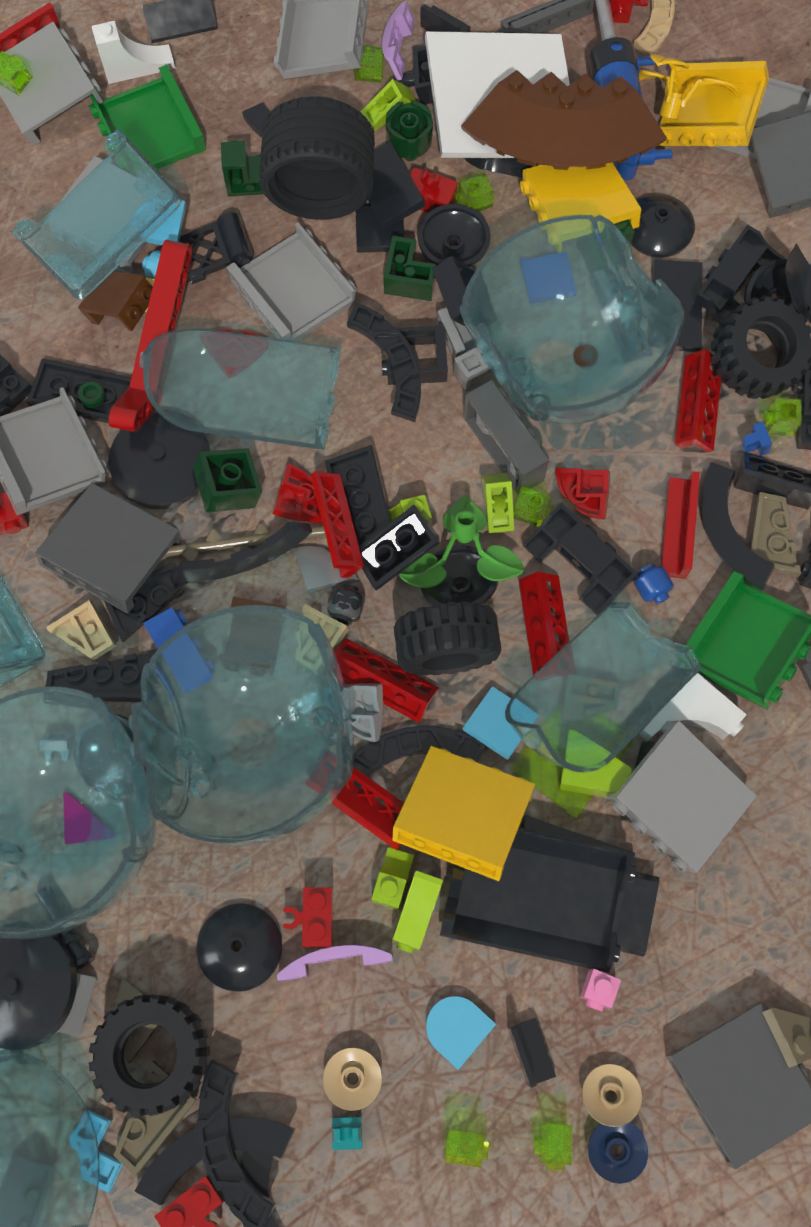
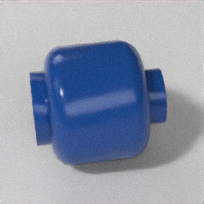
M651 564L637 572L638 575L634 580V585L643 601H654L657 605L670 598L668 593L673 589L674 585L664 567Z

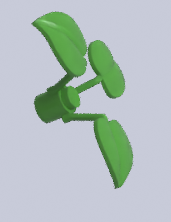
M465 495L455 502L444 516L443 526L447 532L451 533V538L441 560L438 561L436 556L426 553L402 571L399 577L415 587L430 588L439 585L446 578L447 573L442 565L445 564L456 539L461 543L475 541L478 554L481 556L477 561V570L488 580L504 581L519 576L524 572V567L520 559L503 546L492 545L486 552L483 551L479 540V533L486 526V516L471 501L468 495Z

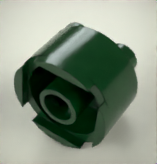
M411 101V104L399 102L389 109L386 116V143L391 141L399 157L405 158L407 161H415L417 157L425 154L431 147L433 137L432 114L420 102Z

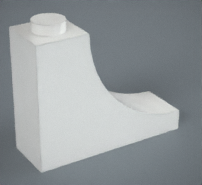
M115 21L92 26L108 84L159 73V67L168 65L170 70L175 69L169 44L150 46L134 42L121 33Z
M695 672L643 729L639 736L648 742L653 736L661 732L660 729L666 721H680L684 726H694L708 730L724 740L729 734L734 737L744 727L741 721L746 714L700 674Z

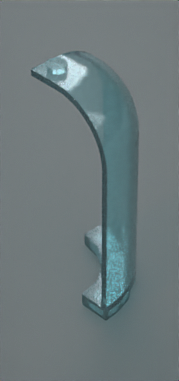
M182 329L156 337L151 341L146 350L141 352L139 365L140 368H143L146 394L157 412L172 424L190 431L325 450L330 431L328 422L330 414L333 415L336 398L335 395H331V391H334L335 382L339 376L341 348L209 329Z
M611 602L513 695L506 707L505 718L522 741L544 759L567 770L592 772L604 767L613 760L702 667L690 646L674 643L663 636L658 639L648 632L651 627L640 618L629 602Z

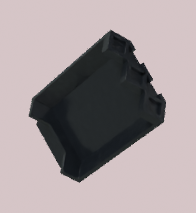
M519 828L505 862L500 881L454 864L440 936L609 973L613 962H618L620 951L645 956L659 887V877L636 872V865L632 864L631 851Z

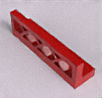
M50 2L0 33V55L51 22H54L57 28L60 27L54 7Z
M706 349L685 356L675 445L680 448L697 445L704 451L711 452L714 451L722 376L719 377L716 373L718 367L717 364L713 365L711 357L713 354ZM710 364L714 366L713 374L710 369ZM705 407H706L707 412H708V418H707V415H706V413H705ZM703 430L706 435V441L702 439Z
M314 471L311 474V479L333 567L339 568L341 578H350L363 568L364 564L341 475Z
M692 471L688 479L670 477L668 480L660 566L665 568L669 577L686 579L692 570L700 472Z
M537 571L519 579L534 680L543 681L554 676L567 677V674L575 676L559 576ZM546 582L551 583L552 594L547 589ZM550 607L554 609L556 618L551 614ZM554 632L558 634L560 643L555 639ZM559 657L563 661L564 669H560Z
M345 638L334 650L326 669V673L346 684H382L383 704L418 723L423 718L429 703L439 687L419 676L403 671L400 666L348 638ZM348 649L356 653V655H351L344 650ZM369 663H374L378 665L380 668H375ZM393 676H398V677L402 678L403 680H398V679L394 678ZM416 688H421L422 690L428 692V694L425 695L424 693L418 691Z
M330 751L326 755L320 769L309 780L307 787L397 851L402 844L392 841L393 827L404 802ZM330 763L339 768L341 773L338 774L329 767ZM353 780L359 782L363 789L356 787ZM378 796L384 800L385 805L377 802L376 797Z

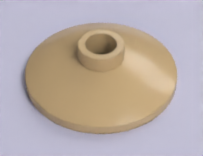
M347 1048L334 1054L328 1061L323 1073V1086L330 1101L337 1107L349 1111L360 1110L370 1105L379 1094L382 1084V1073L378 1062L370 1053L359 1048ZM354 1072L358 1075L359 1079L356 1084L348 1082L347 1076L349 1073Z
M605 1064L589 1073L583 1084L582 1098L587 1112L593 1119L605 1126L619 1127L631 1122L638 1114L642 1104V1091L637 1079L629 1070L619 1065ZM606 1093H613L616 1096V1101L613 1103L608 1102L605 1097Z

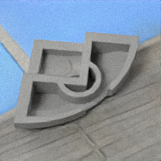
M316 546L293 548L308 593L333 586V589H336L345 584L358 582L356 573L350 578H341L339 568L333 567L330 552L326 548Z
M344 684L325 687L328 701L336 717H343L344 721L351 725L348 730L364 740L379 741L383 718L382 684Z

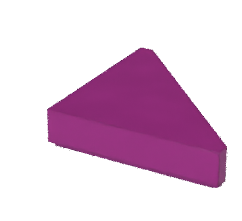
M63 793L65 845L118 840L117 834L69 793Z

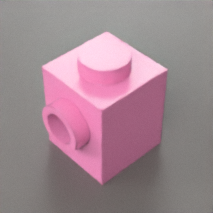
M590 969L580 998L587 1000L586 1006L601 1012L603 1008H612L621 980L596 969Z

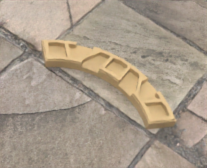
M650 0V20L633 44L644 56L656 54L667 39L674 18L675 0Z

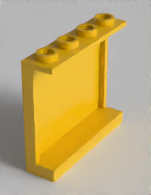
M767 62L687 63L689 65L688 69L676 66L675 79H677V82H674L672 92L682 94L681 100L685 98L696 80L700 78H715L728 81L739 89L740 95L738 98L733 91L715 85H699L687 101L686 107L680 108L677 120L662 116L659 126L667 138L665 142L658 146H748L769 82Z
M612 162L607 163L606 167L596 169L569 167L568 170L554 169L553 166L538 165L523 170V181H520L521 192L528 197L531 210L537 213L540 226L546 229L549 242L554 243L558 252L562 251V240L628 219L633 229L639 227L641 207Z
M431 746L394 824L392 841L500 881L529 801L531 802L535 784L523 777L509 775L498 768H490L477 763L471 758H463L452 754L446 749H438Z

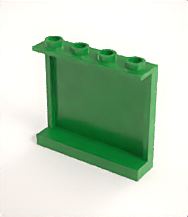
M168 65L159 67L161 78L104 99L100 105L96 102L93 94L89 95L92 102L91 105H88L93 118H98L100 121L97 125L102 137L107 136L109 139L106 140V144L111 155L116 154L117 156L114 159L117 167L137 177L206 151L203 134Z
M734 571L680 652V665L693 672H697L702 677L768 710L772 702L776 704L783 693L781 687L785 681L790 682L797 671L796 663L799 659L804 660L811 648L808 645L811 641V615L745 584L744 575Z

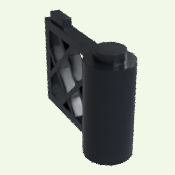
M234 212L225 213L215 223L180 236L179 242H190L193 244L191 260L200 263L196 271L188 273L186 283L191 281L192 284L203 281L206 275L224 269L232 263L241 268L253 260V253L240 217ZM215 233V238L211 245L202 242L205 235ZM199 246L208 249L203 259L194 256ZM213 252L221 254L224 259L216 263L209 262Z

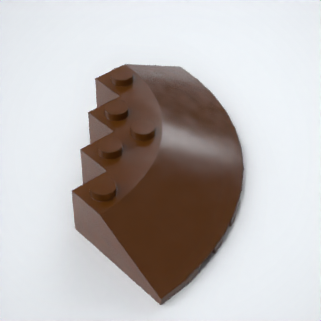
M516 70L500 81L461 125V129L483 146L487 144L496 149V153L502 156L506 154L517 158V162L536 166L537 163L553 166L554 169L568 170L569 167L596 169L606 167V164L619 161V163L627 161L628 157L639 153L642 155L665 142L667 138L638 91L621 75L601 88L587 74H584L567 86L553 72L532 84Z

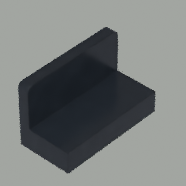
M426 4L421 7V27L429 32H470L471 26L433 5L431 8Z
M536 1018L509 1027L508 1031L527 1086L532 1088L538 1083L556 1077Z

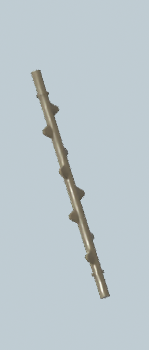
M260 524L254 535L222 539L216 530H210L206 541L172 545L164 557L183 555L187 561H195L200 552L232 548L237 553L247 549L248 546L266 544L265 540L276 532L270 533L263 524ZM312 527L313 532L304 541L307 538L326 536L324 527Z

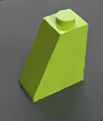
M569 730L559 790L607 798L606 795L608 793L615 794L631 775L632 768L576 731Z
M415 871L393 937V942L398 943L397 949L413 954L414 949L420 951L443 883L442 879Z

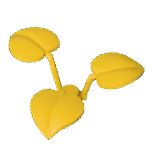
M650 54V58L657 66L669 64L671 68L670 76L653 70H640L639 81L661 79L665 82V95L659 115L675 120L678 118L680 108L686 107L687 101L699 85H715L733 91L738 98L740 95L739 89L728 81L715 78H700L696 80L685 98L681 100L682 94L672 92L673 84L677 82V79H675L676 66L688 69L689 65L671 57L666 58L662 55Z

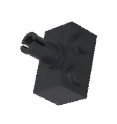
M426 45L413 48V72L403 73L402 80H397L394 76V80L407 87L415 86L420 103L423 105L434 103Z

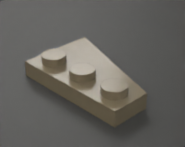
M760 492L756 501L749 549L761 558L775 565L773 572L799 577L801 570L800 565H797L795 555L797 550L790 531L791 521L786 497Z
M151 1061L144 1084L158 1083L168 1077L169 1074L155 1061ZM191 1094L190 1098L183 1104L158 1115H144L140 1117L132 1116L131 1114L113 1156L135 1176L138 1175L197 1099Z

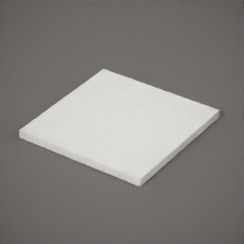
M426 32L425 34L441 158H515L506 154L502 156L496 153V149L487 144L483 146L461 129V125L494 87L514 71L518 70L532 84L553 72L564 84L570 85L561 34Z

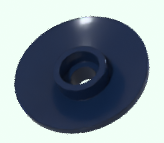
M631 1122L619 1127L599 1124L590 1136L588 1157L593 1169L599 1176L609 1182L622 1184L636 1179L643 1172L648 1160V1146L643 1133ZM614 1144L621 1146V1153L617 1156L611 1153V1147Z

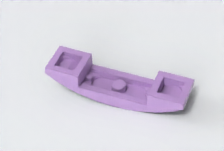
M406 1L402 2L393 12L382 37L383 54L397 80H402L405 62L400 54L403 38L412 35L415 22Z
M343 945L329 947L309 953L295 960L277 974V980L281 982L308 977L307 965L363 955L364 966L393 962L392 954L366 946Z

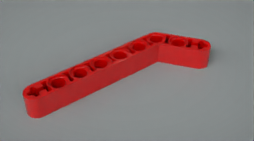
M165 240L162 245L130 386L110 410L109 426L112 428L137 432L157 407L192 258V246L190 244Z

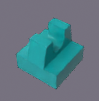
M362 1116L332 1117V1150L362 1149Z

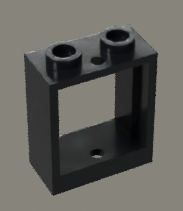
M453 256L443 259L439 265L432 269L451 320L475 332L496 320L476 269Z
M445 326L398 328L410 345L434 344L436 367L419 368L421 383L447 382L448 366ZM386 358L385 361H382V376H387L388 385H396L393 370Z

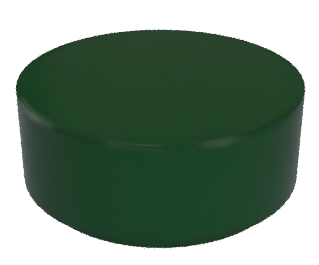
M89 381L79 388L78 396L84 406L95 408L104 402L105 392L99 383Z

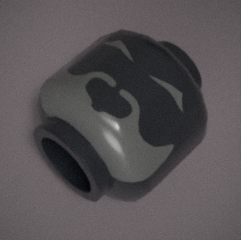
M345 584L344 587L334 589L327 611L332 616L331 618L349 626L352 622H357L360 619L365 598L359 593V588Z

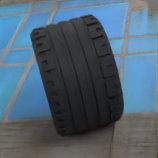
M300 97L280 104L267 115L263 125L259 185L262 192L270 202L281 210L306 219H335L360 209L369 200L373 188L375 135L371 123L354 107L328 97Z

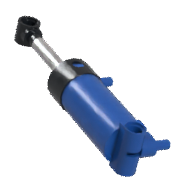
M595 0L602 41L589 54L592 79L603 88L621 75L642 97L639 66H651L655 62L650 56L637 57L635 47L630 40L616 37L610 0ZM654 148L642 155L639 153L628 157L625 162L619 163V161L613 163L622 179L628 181L635 177L638 166L654 165L655 160L671 159L673 151L672 149L655 150Z

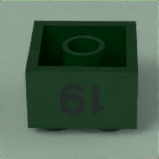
M249 448L199 452L193 470L205 512L255 508L262 494V488Z

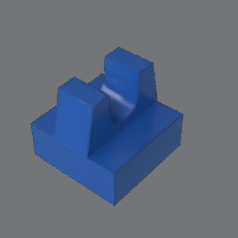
M763 421L754 424L752 433L743 437L744 442H742V446L746 453L758 450L760 456L770 453L772 442Z

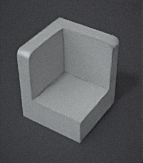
M476 347L454 358L453 374L464 391L470 389L471 380L488 372L489 366Z

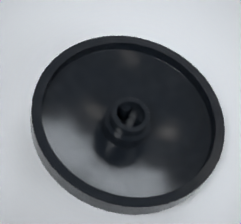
M155 412L151 413L150 417L137 432L121 430L117 434L109 452V470L118 490L131 502L150 509L172 508L185 503L199 492L193 467L199 452L211 450L203 431L193 421L175 413Z
M27 928L13 930L0 936L1 1049L26 1050L43 1044L62 1027L70 1014L77 989L76 968L67 947L50 933Z

